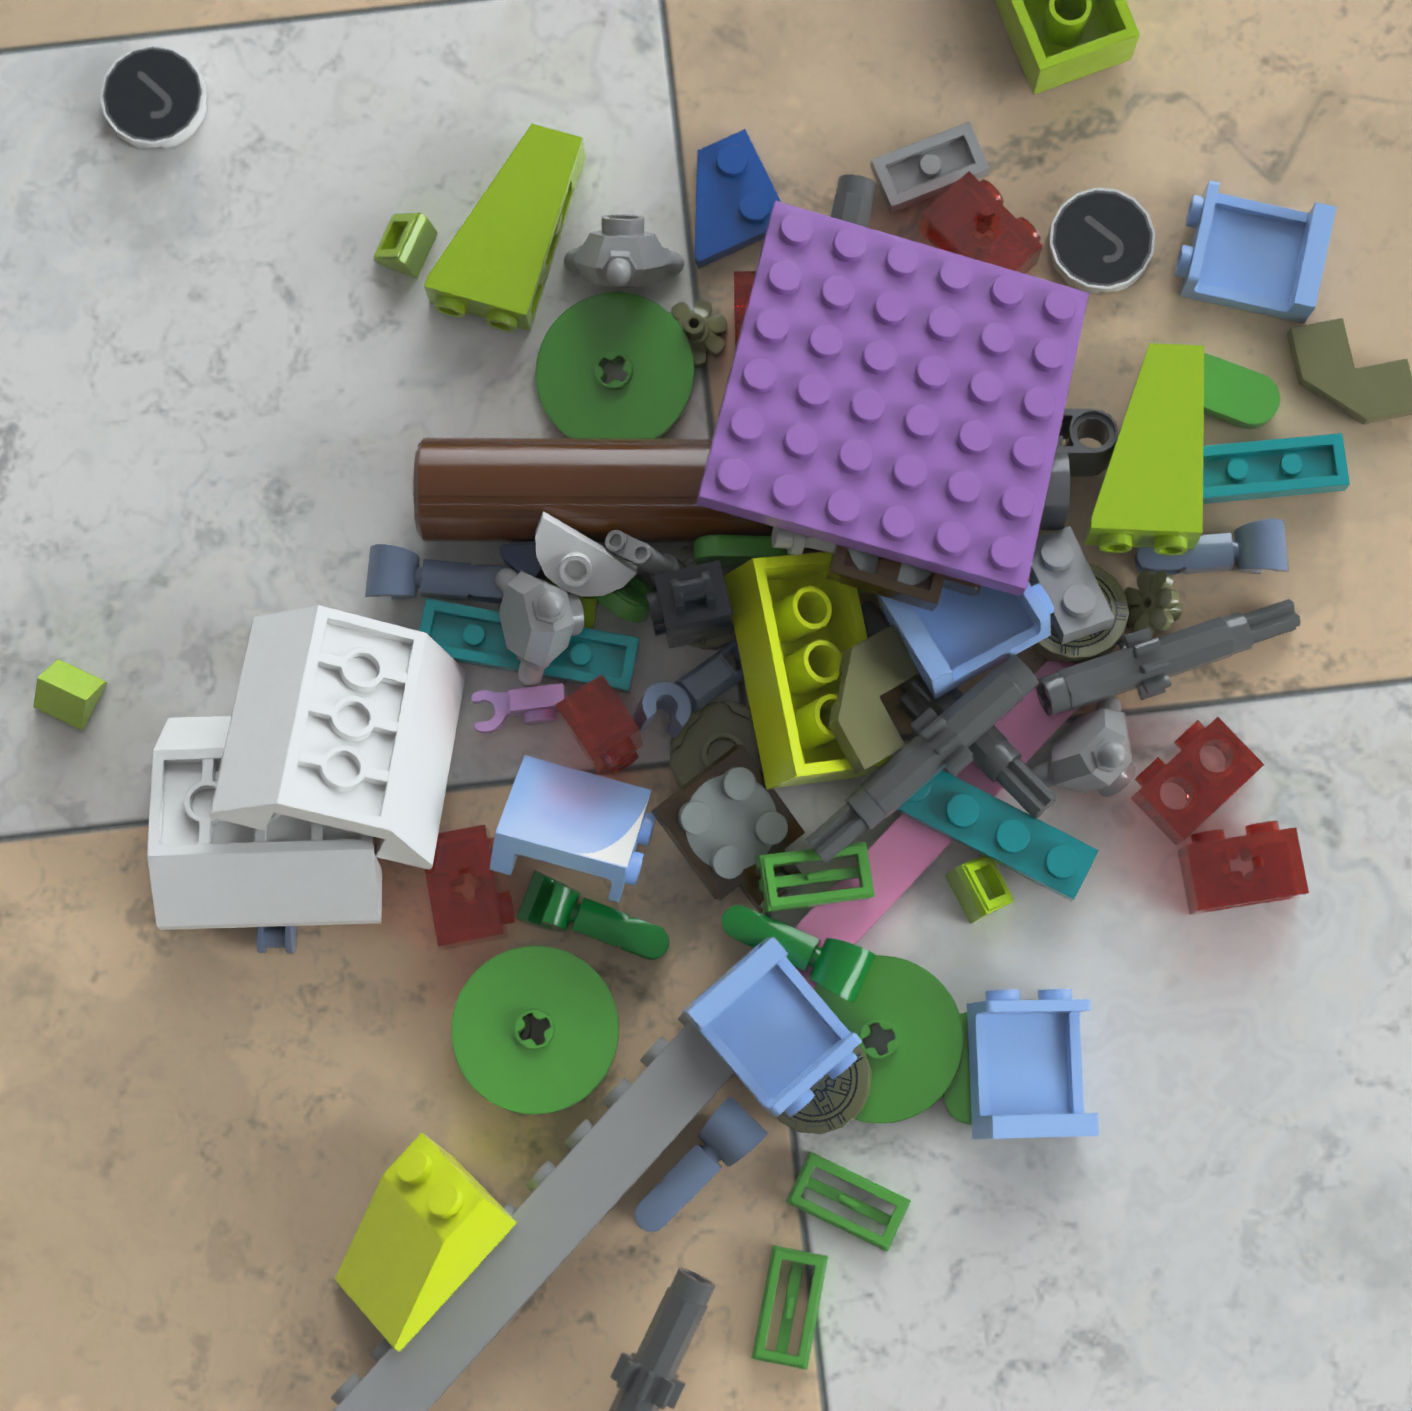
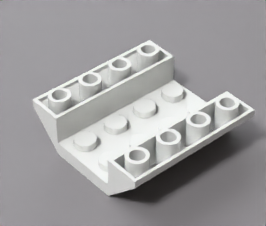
M317 605L254 617L209 817L265 831L272 814L277 813L379 838L376 857L430 870L434 861L466 670L427 633Z
M231 716L167 719L153 749L147 860L155 919L159 930L381 923L383 870L376 857V837L277 813L272 814L265 831L210 818L209 815Z

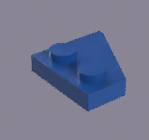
M746 129L697 150L695 263L698 269L763 240L775 201L781 202Z

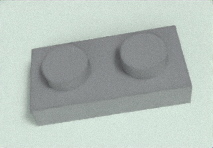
M970 122L871 159L870 166L890 214L987 177L990 170Z
M1071 526L1037 537L1029 577L1033 585L1039 583L1044 588L1053 604L1055 612L1050 614V622L1061 645L1111 628L1115 617Z

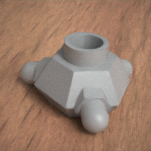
M612 214L601 216V231L590 232L582 246L567 252L564 264L570 272L581 273L585 281L600 286L640 287L659 283L665 274L671 276L679 274L683 270L684 260L679 253L662 247L655 234L644 231L643 216Z
M504 568L497 573L495 583L504 594L499 616L508 650L517 654L516 659L520 660L517 675L520 684L524 687L537 686L542 680L544 669L549 667L550 662L568 647L570 637L581 634L584 627L583 606L576 594L567 592L523 571L517 573L511 568Z
M1113 696L1098 701L1096 711L1077 717L1051 743L1052 755L1048 756V762L1035 766L1031 771L1048 788L1055 785L1058 788L1066 787L1083 793L1097 790L1104 797L1112 796L1125 788L1133 779L1136 768L1132 764L1131 744L1125 713L1121 712L1120 700Z

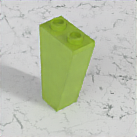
M533 123L529 126L426 278L424 288L429 302L434 304V308L437 311L455 318H464L465 313L485 318V323L490 327L504 332H515L516 327L531 331L586 157L583 137Z
M1149 343L1085 533V545H1099V550L1108 553H1124L1132 550V547L1154 548V552L1157 554L1169 556L1181 555L1186 553L1187 549H1195L1203 533L1204 345Z

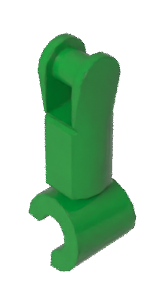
M534 871L516 917L519 921L555 932H566L569 923H572L571 931L615 948L619 946L622 950L649 960L659 959L668 950L669 936L663 928L644 920L630 917L627 913L585 897L582 903H579L580 892L541 872Z
M742 905L729 907L722 916V928L733 939L755 948L765 938L774 936L788 953L785 957L794 967L805 972L812 967L810 979L832 993L855 1003L874 960V953L855 944L834 938H827L823 946L820 947V939L776 919L772 920L770 917Z

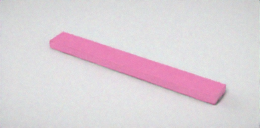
M1047 660L1034 675L1038 679L1056 673L1058 670L1076 665V663L1062 661L1061 664ZM1035 687L994 726L1022 755L1020 760L1026 764L1077 709L1048 716L1040 704ZM972 762L955 776L994 797L1003 788L998 781L993 783ZM946 768L943 770V771H945V772L951 774ZM901 814L867 850L875 897L866 900L814 906L794 928L820 939V947L823 946L827 938L856 944L953 840ZM859 878L838 881L829 891L860 887ZM812 967L807 972L796 968L812 988L817 985L816 982L809 978Z

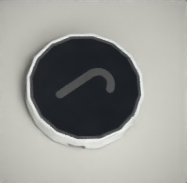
M151 44L131 49L114 61L103 78L100 99L104 116L119 138L136 148L150 150L148 147L157 148L162 146L163 149L179 145L195 133L205 118L207 107L205 103L207 91L201 73L189 57L172 47Z
M1089 189L1076 193L1060 206L1049 229L1048 247L1051 253L1050 258L1054 269L1067 284L1092 294L1110 291L1118 292L1127 289L1142 277L1154 254L1155 230L1148 212L1135 198L1117 189Z

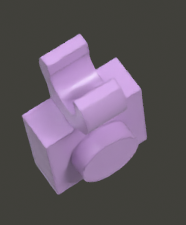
M563 683L508 689V692L500 693L481 690L471 695L473 704L490 703L495 708L492 719L486 722L474 723L475 730L483 734L498 731L510 716H524L525 724H543L557 721L556 712L568 711L567 694Z

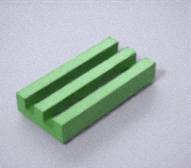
M866 842L849 844L833 858L855 857V867L775 877L773 867L822 860L812 849L766 854L756 857V868L760 869L761 879L758 880L760 891H763L764 901L762 902L763 913L859 901L875 897ZM859 878L860 887L780 898L777 895V889Z
M809 1151L786 1200V1203L887 1252L911 1200ZM815 1166L896 1205L892 1215H888L810 1177ZM805 1187L885 1225L886 1228L882 1236L802 1198Z
M777 1245L772 1246L752 1359L807 1370L828 1256ZM784 1259L792 1261L776 1351L765 1349L781 1261ZM809 1264L814 1265L797 1356L788 1354L787 1350L803 1265Z

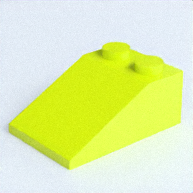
M421 1132L382 1175L335 1277V1281L390 1345L400 1352L517 1222L455 1157Z

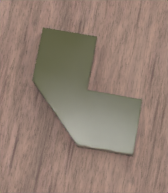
M1343 318L1293 327L1287 332L1298 382L1301 386L1316 395L1321 394L1345 409L1347 415L1362 424L1412 415V375L1408 359L1355 368Z
M894 625L877 632L845 650L842 654L839 669L842 677L837 702L832 704L828 725L855 774L866 770L905 746L879 697L919 674Z

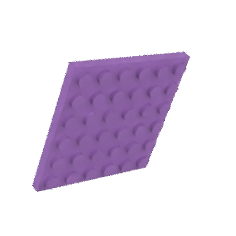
M775 201L767 225L696 504L1021 596L1028 584L1089 293Z

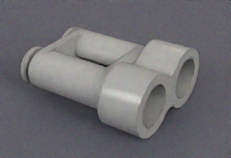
M613 530L606 536V547L616 555L636 565V575L641 578H651L655 583L654 575L687 568L682 561L668 553L661 554L647 542H641L620 530Z

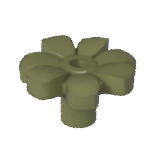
M699 299L692 311L685 302H679L671 308L672 316L680 324L690 342L695 367H703L705 365L706 352L714 357H718L723 353L726 344L719 336L728 331L727 320L723 315L711 318L712 304L710 302Z
M1144 570L1136 579L1139 589L1127 587L1124 591L1127 604L1133 607L1128 610L1129 617L1126 626L1128 629H1133V632L1148 627L1153 637L1156 629L1166 632L1174 621L1180 618L1182 604L1179 602L1178 591L1171 589L1174 582V577L1164 571L1154 574L1151 571Z

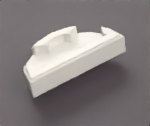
M543 511L535 534L536 557L545 576L559 588L581 597L604 596L623 588L637 574L636 565Z

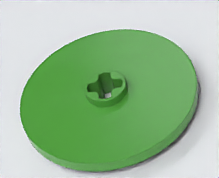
M624 292L602 293L574 304L564 311L551 325L541 343L537 356L536 386L546 414L568 438L659 439L678 422L686 410L695 382V361L690 342L677 320L662 306L636 294ZM621 360L626 361L623 365V370L626 372L627 378L623 382L614 379L609 385L606 384L608 376L603 370L604 366L608 362L616 366Z
M524 946L496 955L471 975L462 988L454 1007L451 1039L460 1070L470 1085L481 1096L509 1111L522 1114H547L573 1106L587 1097L601 1083L612 1065L618 1047L619 1019L610 990L590 965L577 956L561 949L547 946ZM533 1014L539 1021L548 1019L551 1027L544 1031L546 1041L541 1045H537L533 1039L523 1041L520 1032L527 1028L525 1018Z
M875 955L855 1003L832 993L819 984L813 988L850 1032H855L861 1039L860 1046L865 1051L866 1058H868L872 1069L871 1094L862 1112L854 1118L855 1120L881 1124L907 1120L929 1109L949 1089L962 1060L964 1048L963 1025L952 996L945 986L929 971L905 959ZM878 1023L882 1030H893L895 1040L887 1043L888 1053L880 1055L877 1048H867L865 1039L873 1035L871 1026Z

